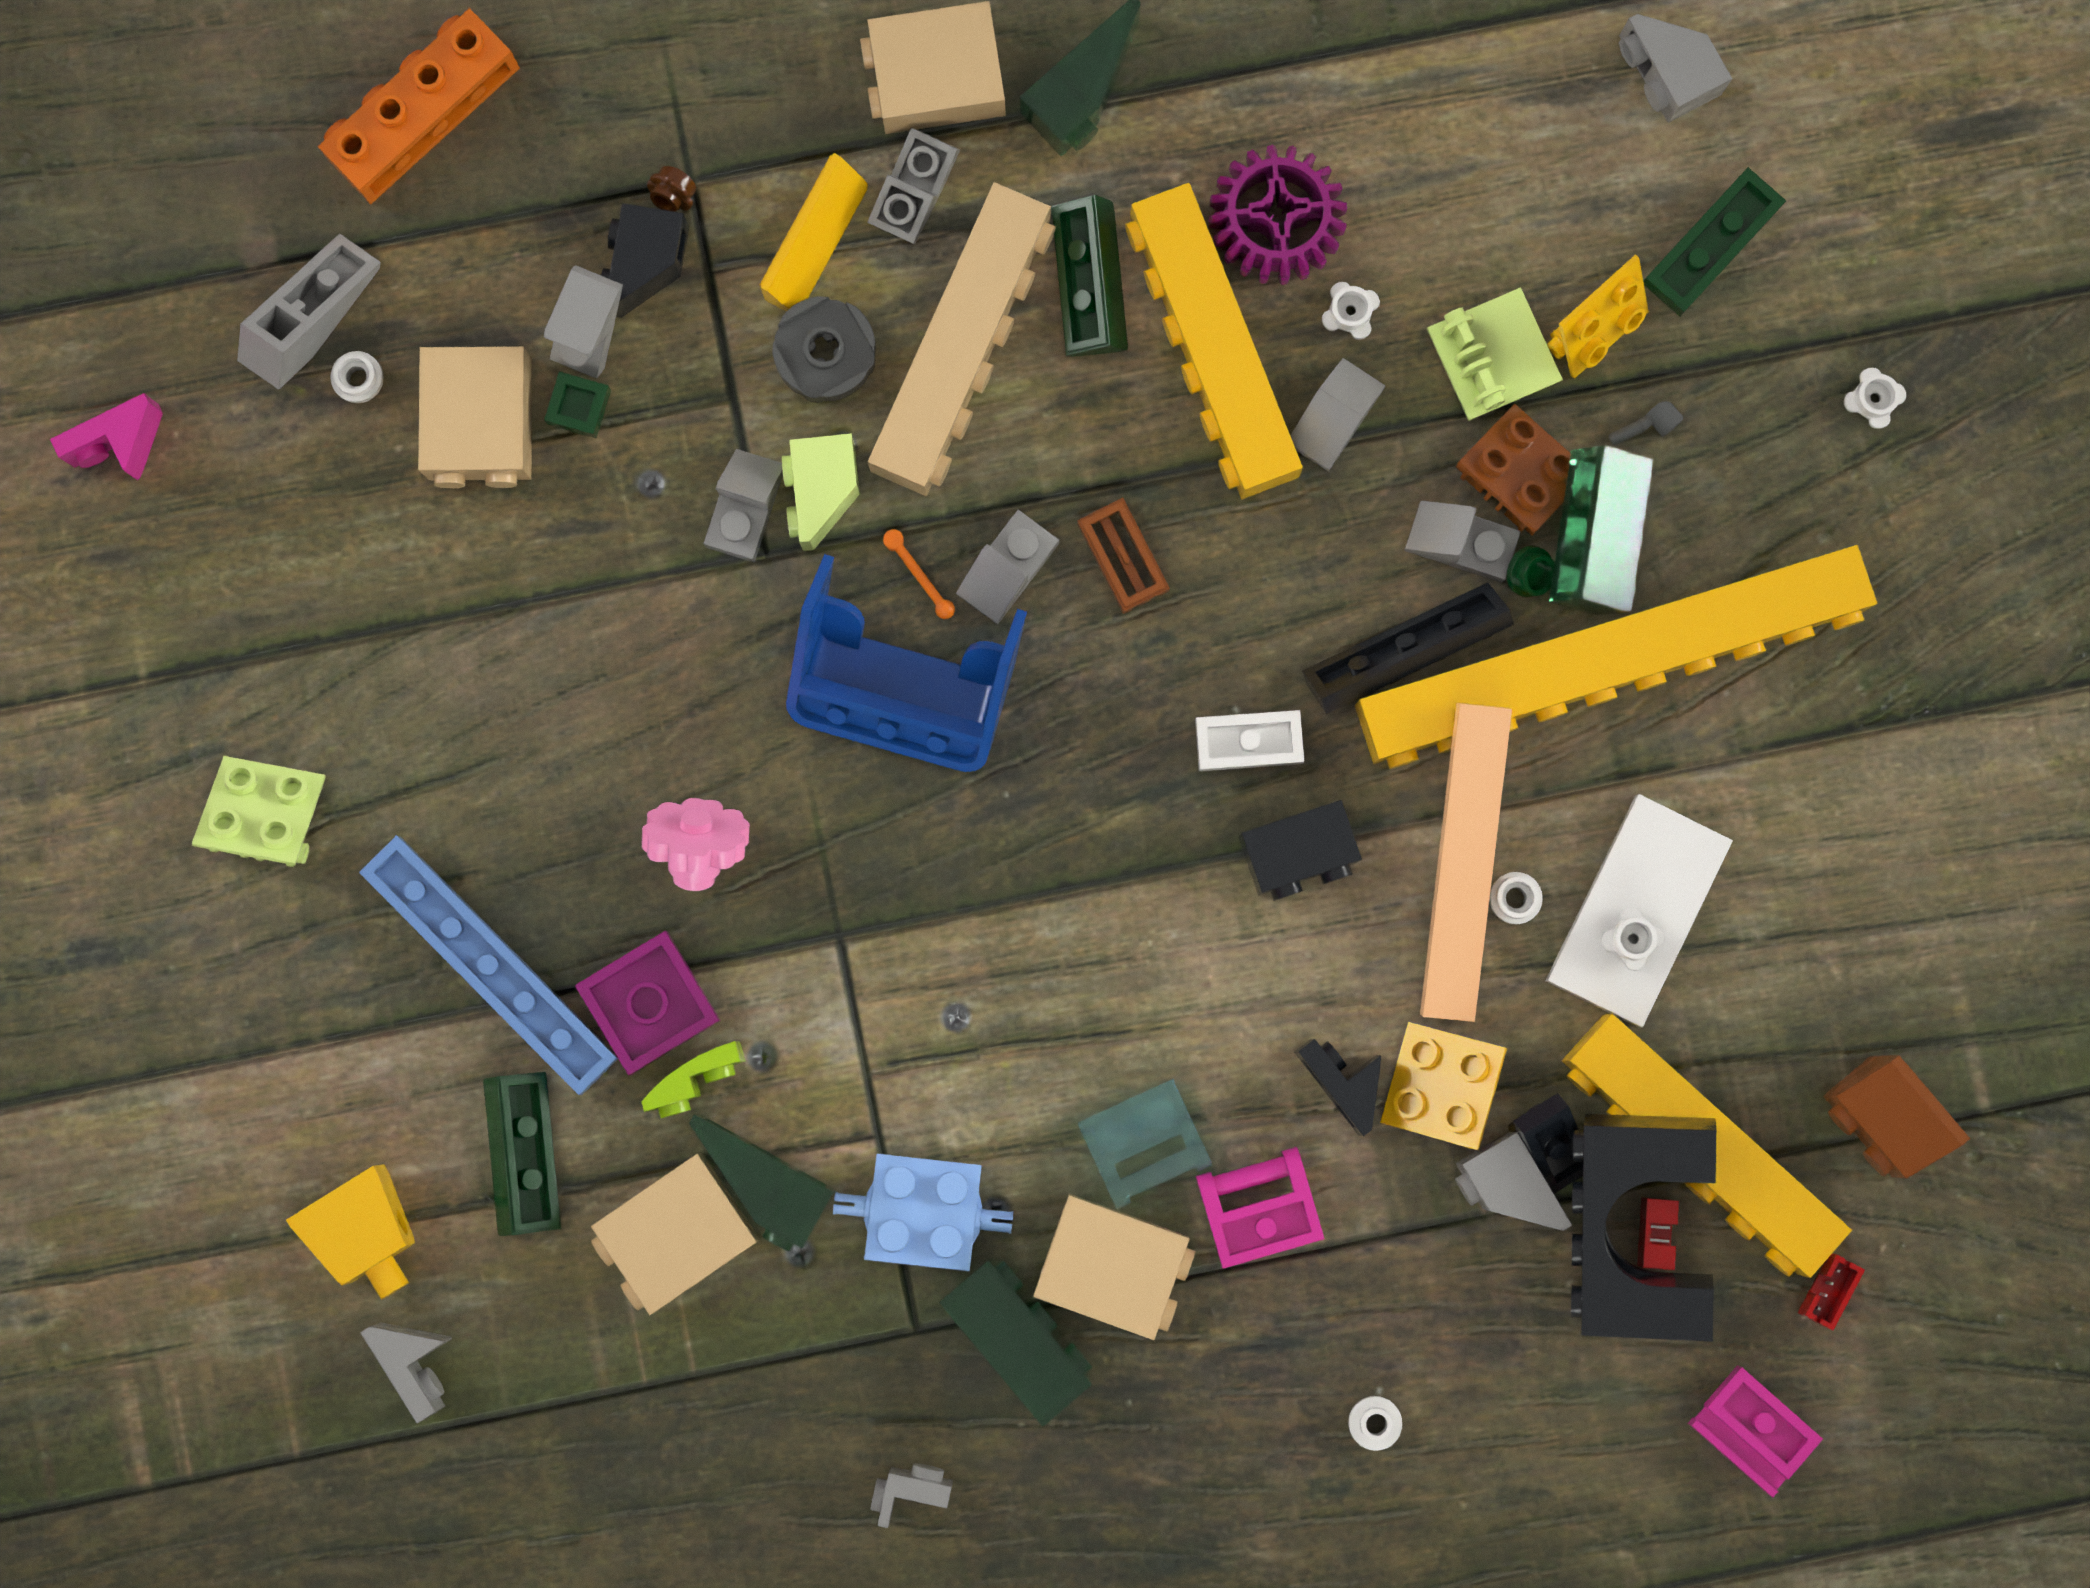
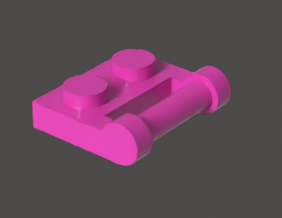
M1297 1147L1281 1151V1157L1212 1176L1210 1171L1195 1176L1223 1269L1325 1239ZM1288 1177L1293 1192L1224 1212L1222 1210L1219 1196Z

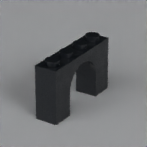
M1585 1114L1584 1130L1574 1129L1573 1162H1584L1583 1182H1573L1572 1214H1583V1234H1572V1266H1582V1286L1572 1285L1571 1318H1582L1581 1335L1713 1342V1274L1653 1272L1634 1266L1626 1261L1612 1245L1606 1229V1219L1611 1207L1623 1193L1643 1183L1656 1181L1716 1183L1717 1130L1715 1118Z

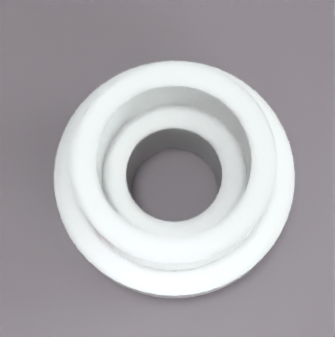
M361 351L348 352L339 357L332 367L330 376L335 392L342 399L351 403H364L374 398L379 393L384 378L382 368L377 360L370 354ZM359 370L365 371V382L360 386H352L350 384L351 375Z
M1510 872L1499 877L1491 887L1489 902L1492 911L1500 920L1509 924H1522L1530 921L1538 914L1543 900L1542 891L1536 880L1528 874ZM1510 889H1518L1522 892L1524 902L1520 908H1512L1508 905L1506 894Z
M1369 1396L1361 1399L1354 1405L1349 1415L1348 1425L1352 1437L1360 1446L1378 1451L1390 1447L1397 1441L1402 1430V1418L1398 1408L1390 1400L1380 1396ZM1380 1414L1385 1418V1427L1381 1432L1371 1433L1367 1430L1366 1422L1371 1415Z

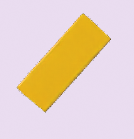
M835 153L829 156L759 284L765 301L786 312L798 302L809 298L868 190V184L865 179L841 156Z

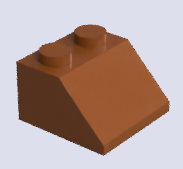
M1900 1055L1868 1057L1823 1096L1833 1107L1828 1111V1114L1834 1123L1847 1135L1850 1136L1852 1133L1857 1135L1867 1147L1863 1152L1865 1159L1884 1177L1889 1173L1891 1177L1907 1179L1970 1140V1137Z

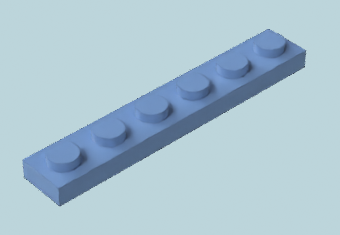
M396 835L359 872L578 1095H583L618 1060L616 1054L402 837Z

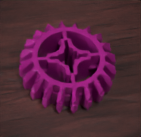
M1273 144L1267 146L1265 160H1261L1255 150L1248 151L1246 156L1248 168L1241 162L1232 161L1229 166L1232 178L1219 176L1216 187L1221 193L1213 194L1210 197L1209 206L1218 212L1209 216L1208 225L1210 228L1221 230L1214 236L1213 243L1215 247L1231 245L1224 255V261L1230 264L1242 258L1244 261L1240 268V274L1244 277L1250 274L1253 267L1261 269L1259 282L1262 284L1268 282L1271 271L1278 272V280L1281 285L1289 282L1291 269H1294L1296 275L1301 280L1307 279L1310 273L1308 262L1315 268L1323 269L1327 262L1323 252L1336 254L1340 244L1333 236L1344 235L1347 226L1346 223L1338 219L1346 214L1347 203L1334 200L1342 192L1341 183L1325 184L1331 175V168L1324 166L1315 172L1312 168L1316 156L1313 153H1309L1305 156L1303 163L1295 160L1297 150L1294 146L1288 147L1285 158L1278 157L1277 149ZM1266 181L1265 197L1261 201L1249 203L1248 208L1236 209L1238 200L1249 188ZM1285 181L1302 188L1311 197L1313 202H1310L1309 197L1300 198L1290 194L1286 188ZM1274 197H1276L1277 208L1283 209L1282 215L1287 212L1281 234L1279 223L1272 221L1274 215L1269 217ZM1308 221H1319V228L1311 239L1303 245L1289 250L1291 231L1296 228L1306 227ZM1246 227L1247 232H1259L1265 235L1269 240L1271 250L1251 241L1241 228Z

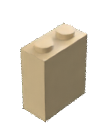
M989 1L867 19L870 37L860 39L865 70L875 68L878 85L877 87L868 88L872 119L883 118L885 134L910 131L911 128L918 130L1006 116L1004 90Z
M524 346L420 347L418 470L428 480H434V486L440 488L465 487V480H485V485L489 487L511 488L517 486V480H531L532 358Z
M703 1152L697 1153L591 1226L597 1237L591 1240L596 1252L607 1266L613 1263L617 1265L626 1279L621 1284V1288L627 1299L636 1310L639 1311L644 1307L649 1315L657 1312L761 1240Z
M1068 1194L1033 1297L1155 1340L1158 1329L1167 1332L1170 1327L1178 1301L1169 1299L1176 1278L1183 1281L1186 1280L1195 1251L1187 1248L1190 1238L1186 1235Z

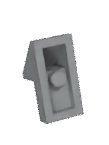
M576 265L571 269L544 331V337L553 341L550 360L596 379L605 369L623 284Z
M739 449L735 450L716 485L719 498L704 541L706 548L755 563L783 477L781 462Z
M1420 501L1404 551L1502 583L1506 578L1508 565L1513 557L1521 531L1475 516L1477 508L1472 506Z
M1017 510L990 546L986 544L957 590L956 595L998 625L1059 545V539L1020 510Z
M386 1323L372 1325L360 1332L416 1423L423 1421L445 1407L440 1398L444 1394L441 1382L429 1367L422 1369L418 1361L450 1341L452 1337Z

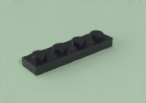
M1487 582L1306 668L1302 672L1308 688L1325 713L1328 714L1380 688L1393 684L1424 667L1441 661L1468 646L1487 639L1514 625L1510 609Z

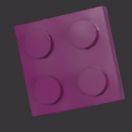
M663 931L575 985L628 1076L635 1074L721 1021L668 931Z

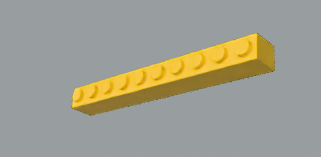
M1854 545L1359 699L1355 704V709L1373 764L1387 760L1389 769L1419 760L1417 751L1434 745L1437 746L1439 753L1451 751L1456 703L1512 709L1511 732L1518 729L1516 722L1518 719L1534 714L1538 723L1554 719L1568 713L1566 704L1585 699L1587 707L1599 705L1618 698L1615 689L1633 683L1637 692L1666 683L1665 674L1684 668L1686 676H1691L1717 667L1714 658L1733 653L1735 661H1739L1766 652L1764 643L1782 637L1784 645L1787 646L1815 636L1813 627L1829 622L1832 623L1834 630L1865 621L1862 612L1878 603L1859 547Z

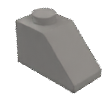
M1508 1132L1456 1163L1462 1175L1455 1178L1456 1183L1471 1206L1479 1202L1484 1210L1562 1231L1572 1226L1518 1132Z

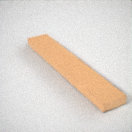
M1456 703L1420 1015L1423 1017L1475 1022L1512 709Z

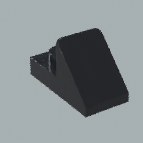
M1310 1039L1294 1053L1357 1135L1365 1136L1372 1130L1381 1055L1374 1056L1345 1078L1340 1071L1347 1065L1335 1048L1328 1041L1320 1046L1315 1039Z
M1559 1093L1541 1104L1531 1107L1525 1114L1508 1125L1510 1132H1518L1553 1194L1583 1176L1584 1162H1573L1574 1129H1579L1568 1104Z

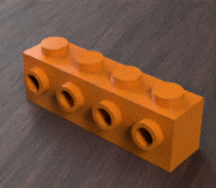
M469 8L461 16L455 15L445 21L437 32V38L423 51L419 49L409 54L401 63L400 72L387 84H379L373 87L363 98L362 106L348 119H340L331 125L324 135V141L318 148L328 161L371 205L517 72L520 67L511 50Z

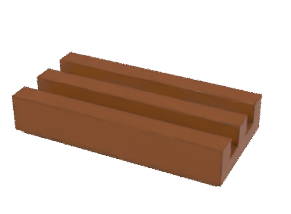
M1124 498L1077 520V525L1123 614L1133 610L1134 607L1140 604L1143 605L1151 601L1152 598L1158 595L1161 596L1169 592L1170 588ZM1118 513L1154 585L1145 588L1109 518ZM1098 522L1136 593L1130 597L1127 596L1092 525Z

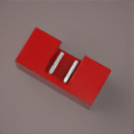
M1641 1197L1637 1266L1675 1270L1676 1246H1671L1672 1225H1678L1679 1201Z
M1832 1253L1823 1263L1798 1314L1825 1329L1834 1331L1865 1269Z

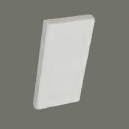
M1640 794L1635 795L1545 981L1610 1014H1614L1616 1017L1638 1028H1643L1733 840ZM1630 907L1639 909L1642 918L1651 922L1653 926L1662 928L1665 933L1664 944L1661 947L1655 948L1652 954L1646 957V966L1637 971L1629 970L1625 966L1622 957L1614 951H1606L1601 943L1603 933L1613 930L1620 921L1621 911ZM1631 934L1628 940L1631 944H1636L1638 937L1635 934Z

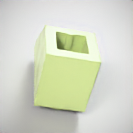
M852 433L789 440L791 455L782 456L785 487L794 486L796 506L787 507L790 538L799 537V543L803 551L814 550L860 495L855 443Z

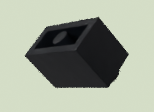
M1342 800L1243 832L1239 836L1258 896L1271 892L1273 901L1302 892L1303 889L1300 882L1317 876L1321 877L1323 885L1351 876L1353 873L1350 865L1362 860Z

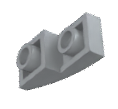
M911 128L892 174L887 175L867 223L915 244L942 192L960 149Z

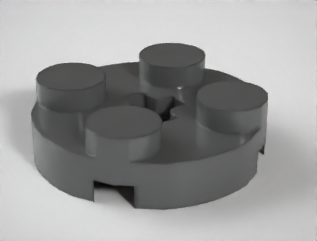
M811 297L792 306L783 315L778 324L779 329L775 334L772 351L778 373L791 390L802 395L810 402L836 401L850 396L863 386L875 368L876 342L869 321L856 306L847 302L845 304L839 300H830L829 297ZM823 337L827 343L836 340L839 344V347L833 351L834 358L832 360L814 359L810 355L816 350L814 341L817 338Z

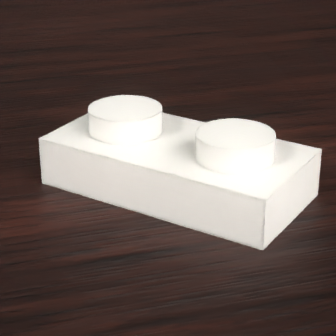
M1300 710L1197 717L1195 719L1199 771L1304 763Z

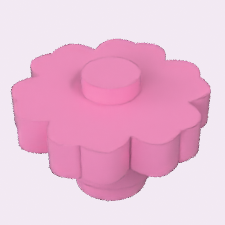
M689 798L682 805L665 802L647 813V824L642 827V848L647 852L650 860L668 862V870L678 887L690 891L705 890L714 884L715 878L719 875L721 869H728L736 862L744 859L745 846L749 843L750 825L744 819L742 812L735 809L723 810L722 803L716 800Z

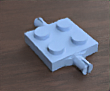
M885 1154L876 1155L874 1180L867 1192V1196L835 1192V1202L855 1205H833V1215L864 1217L867 1229L864 1260L970 1272L973 1244L980 1230L1011 1234L1012 1224L992 1222V1220L1013 1222L1014 1211L982 1209L979 1195L982 1165Z

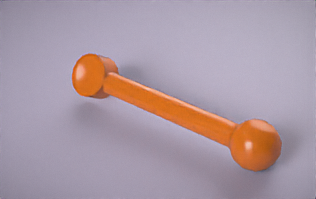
M896 529L887 531L883 537L885 547L889 551H895L936 605V615L941 619L951 618L955 613L954 603L943 599L905 548L902 533Z

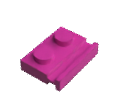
M1738 1365L1704 1403L1703 1409L1695 1418L1692 1417L1688 1422L1694 1430L1771 1497L1778 1493L1777 1489L1786 1479H1790L1823 1440L1822 1437L1743 1367Z

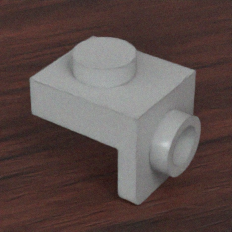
M914 1463L912 1471L891 1467L888 1479L877 1478L870 1510L880 1512L877 1526L888 1528L895 1497L947 1508L953 1480L943 1478L944 1470L930 1465Z

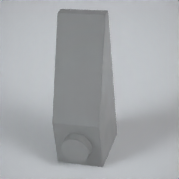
M337 235L241 323L237 361L279 390L314 357L378 272L381 262L343 235Z

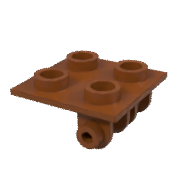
M1516 404L1489 429L1456 466L1462 473L1460 477L1462 481L1466 480L1479 493L1486 489L1488 493L1483 499L1487 502L1492 496L1495 497L1500 503L1494 509L1499 512L1505 506L1507 511L1504 515L1518 527L1517 530L1521 531L1520 533L1525 529L1531 536L1536 533L1591 473L1589 469Z

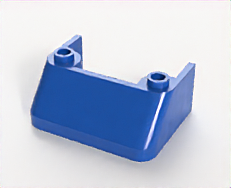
M824 554L801 609L786 708L791 718L798 724L810 729L954 770L971 772L982 768L987 761L1006 698L1027 611L1017 609L1005 646L989 641H979L967 647L961 665L862 637L865 621L860 610L850 602L828 596L834 557Z

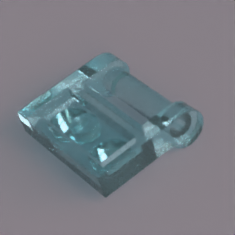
M1173 1079L1077 1122L1116 1209L1130 1204V1197L1193 1168L1200 1172L1212 1166L1209 1155ZM1179 1134L1181 1135L1186 1149L1120 1179L1114 1164Z

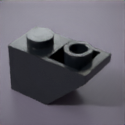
M622 203L620 219L613 218L609 227L608 249L614 250L611 268H603L601 276L623 284L616 317L622 318L681 277L689 233V225L684 213Z

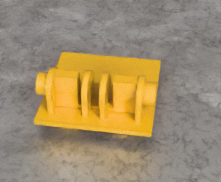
M1635 254L1559 323V327L1550 334L1552 340L1547 343L1551 354L1557 359H1561L1566 355L1572 378L1575 379L1586 368H1592L1600 363L1607 354L1609 347L1624 334L1634 332L1642 324L1646 314L1649 312L1639 257Z
M1408 1022L1380 1123L1479 1151L1507 1048Z

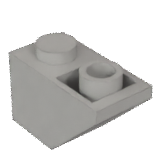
M1636 14L1628 18L1619 35L1621 39L1619 47L1623 58L1630 67H1637L1646 83L1644 84V92L1649 104L1656 112L1661 111L1668 123L1721 96L1732 80L1730 73L1707 34Z

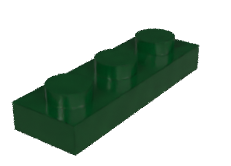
M1747 167L1644 279V286L1681 317L1783 206L1786 200Z

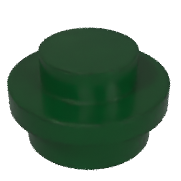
M1534 545L1523 547L1516 552L1508 565V586L1511 591L1522 597L1543 595L1555 582L1557 574L1556 564L1546 550Z

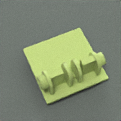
M1521 287L1467 311H1464L1463 307L1455 309L1444 316L1445 320L1427 327V331L1468 421L1563 381Z
M223 756L194 835L192 846L209 849L210 852L215 853L221 851L237 854L242 858L253 857L258 861L269 860L285 863L289 867H294L296 863L305 864L309 853V844L303 842L326 776L324 774Z

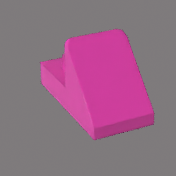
M143 393L51 438L50 441L58 458L74 468L77 466L87 468L97 465L109 457L108 451L113 449L124 472L138 480L143 473L163 412L158 403Z

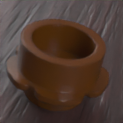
M663 166L658 173L652 174L647 181L650 199L659 209L676 212L681 208L683 211H688L693 206L691 198L696 192L695 183L680 169L672 166Z

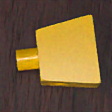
M384 1164L368 1168L286 1219L290 1228L341 1285L352 1283L366 1275L380 1299L383 1300L409 1284L394 1256L415 1244V1240L390 1174Z

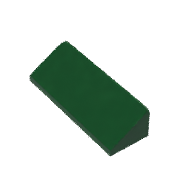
M1091 195L1051 206L1053 225L1056 226L1054 240L1066 356L1106 354L1128 350L1115 211L1112 201L1098 195Z
M546 1072L485 1078L483 1086L498 1235L510 1236L561 1229Z

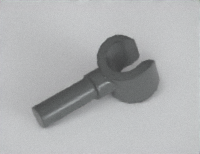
M1667 401L1660 402L1645 416L1639 418L1638 421L1609 434L1608 438L1612 446H1615L1646 431L1651 426L1664 437L1681 423L1683 416L1672 403Z

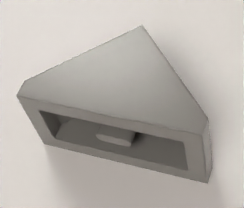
M1342 358L1321 385L1290 435L1296 451L1329 472L1386 386Z

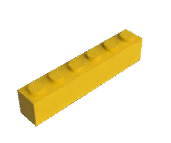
M1190 183L1131 204V222L1125 224L1127 236L1135 253L1142 250L1150 268L1143 271L1147 287L1154 300L1158 298L1163 300L1168 316L1162 318L1166 335L1172 347L1180 345L1187 363L1181 365V371L1191 394L1199 392L1206 410L1199 413L1200 419L1209 441L1218 439L1225 457L1218 460L1228 489L1237 487L1242 500L1299 478L1303 466Z
M1614 1014L1602 1015L1563 1058L1562 1062L1571 1069L1566 1077L1587 1096L1591 1097L1596 1092L1611 1105L1606 1111L1608 1115L1715 1118L1717 1130L1716 1183L1686 1182L1685 1185L1708 1205L1713 1200L1717 1201L1730 1213L1725 1218L1728 1225L1748 1241L1753 1236L1760 1240L1770 1249L1764 1255L1765 1258L1786 1276L1790 1277L1795 1272L1797 1275L1811 1278L1852 1231L1851 1228Z

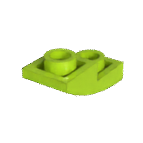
M733 1041L716 1047L681 1065L657 1084L641 1101L644 1112L658 1109L660 1119L691 1110L689 1100L701 1097L696 1076L703 1074L705 1083H710L736 1075L734 1065L746 1062L741 1043Z

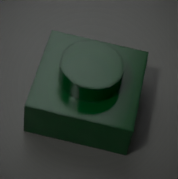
M559 371L544 421L547 425L597 438L611 393L609 385Z

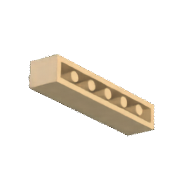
M993 183L869 457L868 465L871 473L924 496L928 495L932 484L939 487L942 485L952 458L946 456L953 437L959 440L963 438L972 418L973 411L966 408L973 392L983 393L994 365L987 362L995 344L1000 347L1005 345L1013 327L1014 318L1008 316L1015 299L1024 301L1030 290L1035 272L1029 270L1035 254L1038 252L1044 255L1052 241L1056 226L1049 224L1051 221V206L998 183Z

